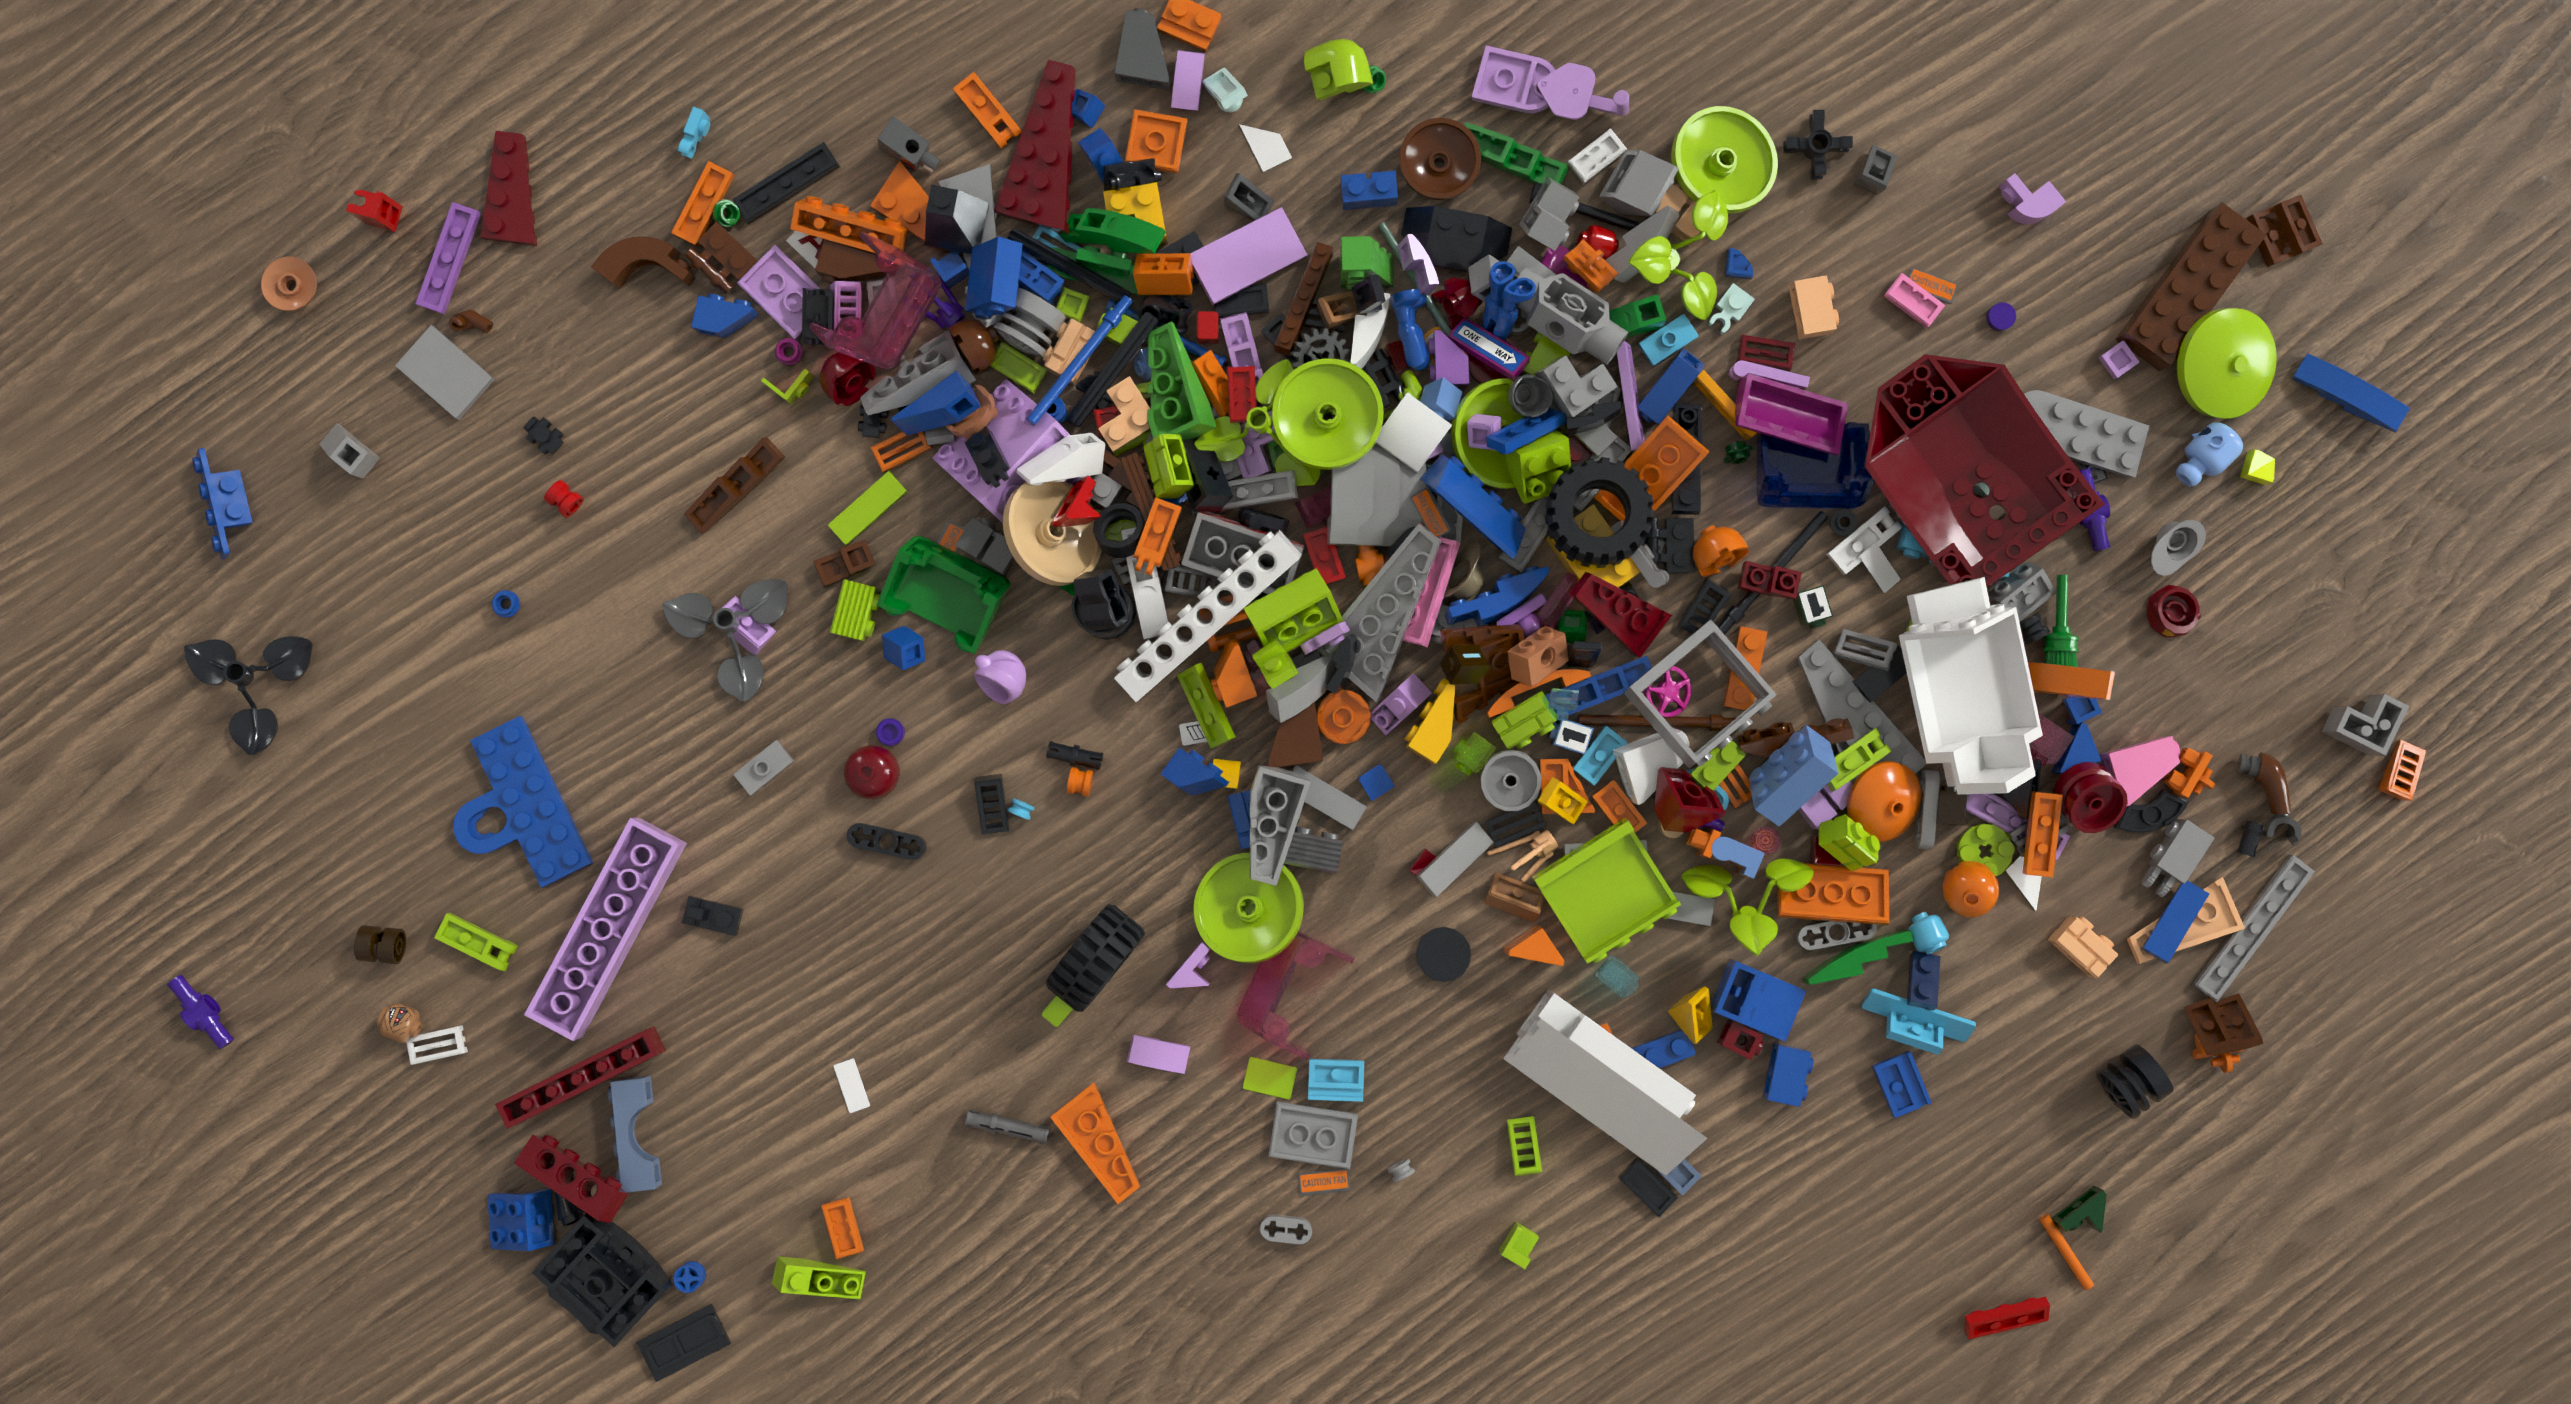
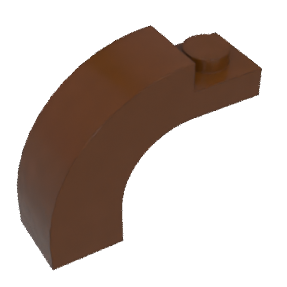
M639 236L618 241L602 252L591 266L592 269L619 289H621L634 271L649 265L660 266L668 270L688 286L695 279L689 272L692 267L680 258H677L680 255L677 249L662 240L652 237Z

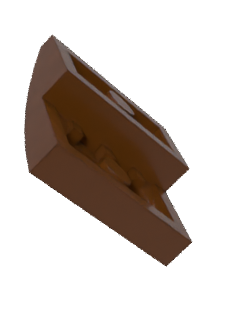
M2302 195L2283 201L2246 218L2250 223L2267 234L2258 246L2267 267L2323 244Z
M2239 993L2218 1000V1002H2213L2211 998L2184 1007L2207 1055L2231 1053L2264 1044Z

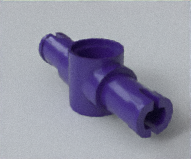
M2091 469L2080 470L2081 474L2105 505L2079 524L2088 528L2093 551L2110 548L2105 528L2106 518L2110 517L2108 500L2104 495H2100L2099 491H2096Z
M183 975L175 977L167 984L182 1003L180 1006L183 1010L180 1012V1015L188 1027L193 1030L199 1029L201 1032L205 1031L219 1050L234 1040L219 1021L221 1017L218 1014L221 1012V1009L214 998L208 994L196 993Z

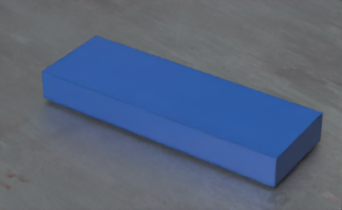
M2188 880L2185 884L2180 883L2141 949L2163 963H2169L2208 898L2209 893Z

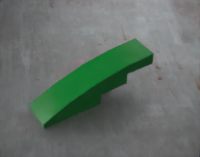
M1465 122L1464 126L1473 133L1478 141L1481 161L1533 184L1536 182L1543 184L1546 177L1562 184L1569 169L1567 164L1542 156L1541 151L1518 144L1514 138Z
M1898 930L1851 946L1827 959L1802 977L1803 983L1812 985L1864 974L1862 963L1888 958L1886 947L1913 942L1911 930Z

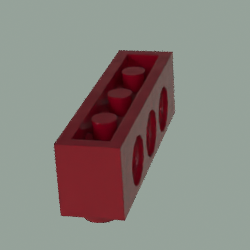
M532 1134L514 1164L596 1220L611 1223L629 1194L621 1189L623 1184L613 1177L608 1176L606 1179L600 1175L601 1169L590 1162L584 1164L579 1161L580 1155L569 1148L563 1150L558 1146L560 1142L548 1134H545L544 1137ZM554 1156L555 1161L553 1166L550 1168L549 1162L551 1158ZM575 1170L576 1176L575 1179L571 1182L570 1176L571 1173ZM596 1184L597 1191L595 1195L592 1196L591 1189Z

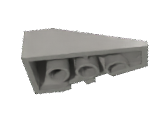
M949 330L922 345L918 349L920 354L911 362L905 360L899 365L901 368L898 373L893 377H884L860 397L867 415L910 405L955 371L969 384L976 381L968 362Z
M1258 766L1250 790V879L1277 885L1311 783L1304 775L1278 767Z

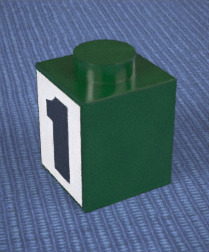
M1824 585L1798 592L1797 598L1793 599L1801 626L1809 624L1810 629L1826 625L1825 619L1833 617Z

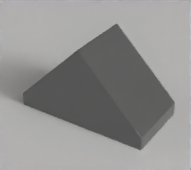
M1240 173L1235 174L1224 195L1225 207L1252 221L1267 215L1274 202L1273 199Z

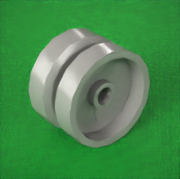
M1504 749L1492 754L1484 763L1480 774L1481 788L1486 799L1494 807L1504 811H1519L1528 807L1537 798L1541 789V773L1537 764L1526 753L1516 749ZM1510 775L1514 776L1516 783L1507 785L1506 778Z

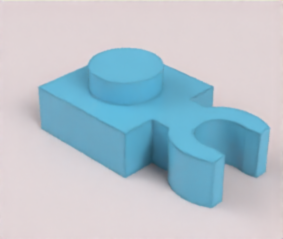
M694 106L683 131L685 136L677 150L681 152L682 156L690 159L695 154L697 142L700 143L702 137L706 136L710 129L709 116L704 110Z

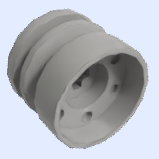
M1018 288L1016 307L1013 308L1016 312L1015 316L1005 312L1003 315H1000L1009 326L996 322L993 329L1007 343L1018 350L1043 358L1046 350L1037 343L1039 342L1046 346H1050L1052 343L1043 332L1046 330L1058 333L1066 316L1042 298Z

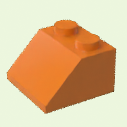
M1235 634L1230 635L1213 669L1215 678L1211 679L1217 700H1224L1226 708L1257 697Z

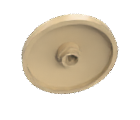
M1066 481L1043 482L1041 485H1030L1025 482L1014 490L1005 505L1003 531L1008 548L1017 563L1033 578L1056 586L1072 584L1075 578L1085 572L1092 571L1099 561L1102 550L1093 533L1094 521L1086 525L1054 527L1051 523L1072 484Z

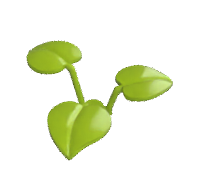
M1716 190L1700 197L1692 209V222L1694 227L1700 231L1698 235L1675 245H1671L1665 237H1652L1640 245L1628 260V263L1644 279L1653 284L1664 282L1669 274H1677L1687 278L1689 282L1685 283L1681 289L1682 301L1686 309L1700 320H1706L1712 312L1717 297L1716 283L1713 277L1706 272H1699L1693 277L1687 272L1676 269L1680 262V256L1676 249L1704 238L1705 235L1712 241L1719 239L1723 235L1728 223V211L1723 197Z
M1288 359L1282 360L1270 367L1259 379L1256 386V398L1261 404L1269 406L1255 407L1248 412L1247 423H1245L1243 433H1241L1242 429L1239 423H1230V417L1223 416L1215 419L1217 428L1202 434L1194 443L1199 450L1215 451L1220 462H1231L1238 459L1244 453L1245 444L1242 438H1245L1250 429H1253L1258 434L1268 433L1285 452L1276 460V473L1295 471L1297 486L1315 485L1321 473V469L1306 466L1289 455L1271 429L1273 421L1268 412L1272 411L1274 398L1279 386L1294 370Z
M1782 858L1770 862L1766 867V876L1771 881L1767 885L1757 910L1752 906H1743L1740 910L1737 909L1732 890L1727 886L1732 881V875L1720 866L1711 864L1695 866L1684 872L1681 880L1685 882L1691 892L1700 897L1714 898L1720 896L1725 891L1733 911V918L1730 921L1732 934L1745 948L1758 956L1774 940L1778 933L1776 922L1770 917L1762 915L1763 908L1773 886L1777 885L1780 890L1785 892L1799 890L1811 881L1814 871L1810 866L1792 859Z

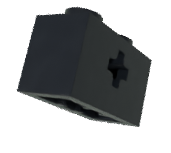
M1188 450L1186 456L1194 487L1185 491L1193 512H1220L1233 497L1216 452Z

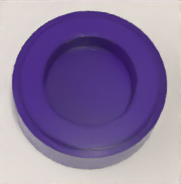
M1997 303L1988 310L1986 320L1993 330L2004 331L2015 323L2016 312L2008 303Z
M888 718L878 724L876 735L882 744L895 746L903 740L905 729L900 721Z

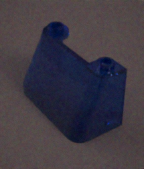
M1849 422L1845 424L1840 452L1837 456L1757 432L1756 491L1758 504L1763 507L1857 508L1865 504L1874 484L1872 476L1865 467L1870 438L1869 423Z

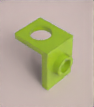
M804 369L785 394L765 378H762L761 381L792 405L797 398L801 399L810 388L808 384L814 378V375L807 369Z

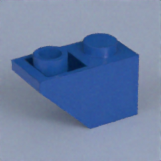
M1101 128L1078 142L1103 185L1104 165L1124 163L1113 142Z
M708 293L707 297L698 295L691 328L698 333L726 338L757 318L758 312L750 307L751 303L744 300L735 299L734 303L724 301V297Z
M1180 747L1161 773L1163 777L1191 796L1226 787L1229 781L1220 776L1223 773L1220 768L1211 762L1207 766L1202 763L1205 759L1192 749L1187 753Z

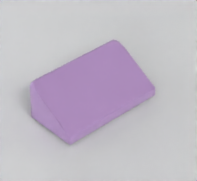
M736 596L722 607L729 608L733 612L737 610L740 612L748 611L741 605L740 600ZM752 614L748 617H739V627L733 633L734 639L752 655L756 656L774 636L776 630L769 624L756 622Z

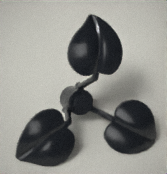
M297 636L276 639L269 643L263 651V658L269 664L267 666L250 665L248 667L236 661L234 648L223 640L214 639L185 645L184 652L189 668L201 682L208 685H219L226 679L238 686V690L241 691L249 703L251 710L245 709L237 712L230 721L229 731L234 742L247 755H255L267 748L273 741L277 733L278 721L274 712L270 709L257 710V706L245 689V686L251 684L255 671H269L272 669L274 676L283 681H292L300 678L309 667L313 644L310 640Z

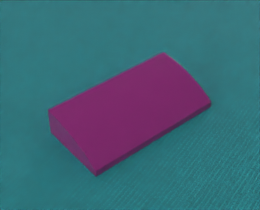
M1747 373L1739 379L1735 406V425L1837 456L1840 452L1849 403Z

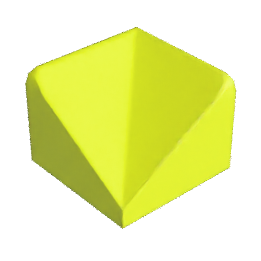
M2256 449L2247 451L2240 478L2263 485L2273 483L2275 459Z

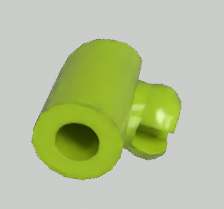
M1412 370L1405 371L1401 375V379L1406 388L1403 393H1399V400L1401 401L1407 393L1418 400L1423 391Z

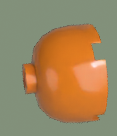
M1712 525L1701 531V537L1696 541L1693 548V560L1701 575L1709 577L1720 573L1717 568L1727 564L1731 568L1748 555L1749 547L1735 529L1731 527L1716 528Z
M1963 861L1946 872L1942 881V892L1948 907L1952 911L1966 918H1974L1987 914L1995 906L1999 896V884L1994 873L1985 864L1976 861Z

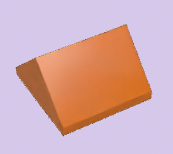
M1537 925L1504 947L1503 952L1509 956L1564 966V959L1543 928Z

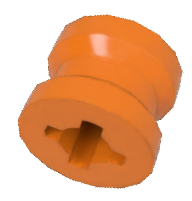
M1071 767L1067 794L1077 792L1081 793L1084 797H1089L1094 771L1087 770L1082 772L1078 768Z

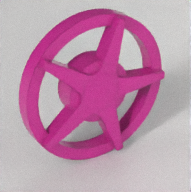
M1675 666L1663 674L1664 680L1657 687H1651L1650 685L1644 690V696L1653 706L1650 691L1656 692L1658 699L1661 700L1659 708H1656V710L1664 717H1672L1686 709L1691 696L1690 679L1683 670ZM1669 670L1678 673L1682 680L1677 683L1672 681ZM1685 686L1684 698L1681 701L1678 696L1679 689ZM1674 701L1678 705L1671 712H1663L1668 702Z

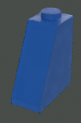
M1683 348L1637 407L1641 410L1639 414L1648 422L1653 423L1655 421L1659 424L1700 374L1705 364Z

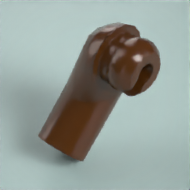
M466 310L453 315L449 320V326L454 331H464L476 327L487 334L492 329L493 322L474 310Z

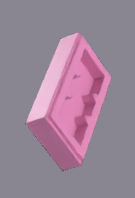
M1903 273L1897 277L1884 294L1885 298L1926 329L1945 307L1942 302Z

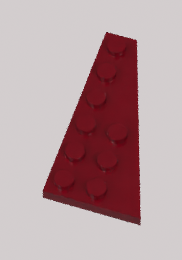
M1052 60L1047 61L994 212L998 215L1066 234L1069 233V224H1067V211L1070 210L1068 186L1071 183V128H1073L1074 119L1072 117V102L1075 96L1076 69L1072 65Z

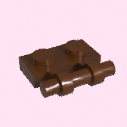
M715 222L698 240L705 248L701 254L692 247L685 254L692 262L691 265L696 270L700 269L711 280L710 283L715 288L718 286L725 294L733 287L725 278L732 273L740 280L758 261L718 222ZM712 255L724 266L720 272L707 262Z

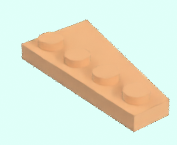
M2223 877L2203 889L2209 893V896L2175 952L2245 929ZM2159 918L2127 938L2137 965L2156 959L2141 948Z

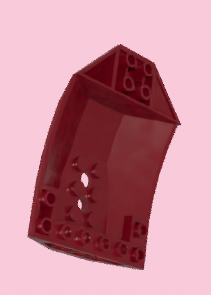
M1924 354L1878 387L1865 467L1892 508L1949 585L1984 577L1986 587L1990 586L2105 505L2039 417L2006 368V365ZM1985 483L1989 488V494L1985 498H1977L1973 494V486L1975 484ZM1999 505L2003 507L2005 517L2001 520L1992 519L1989 514L1992 506Z

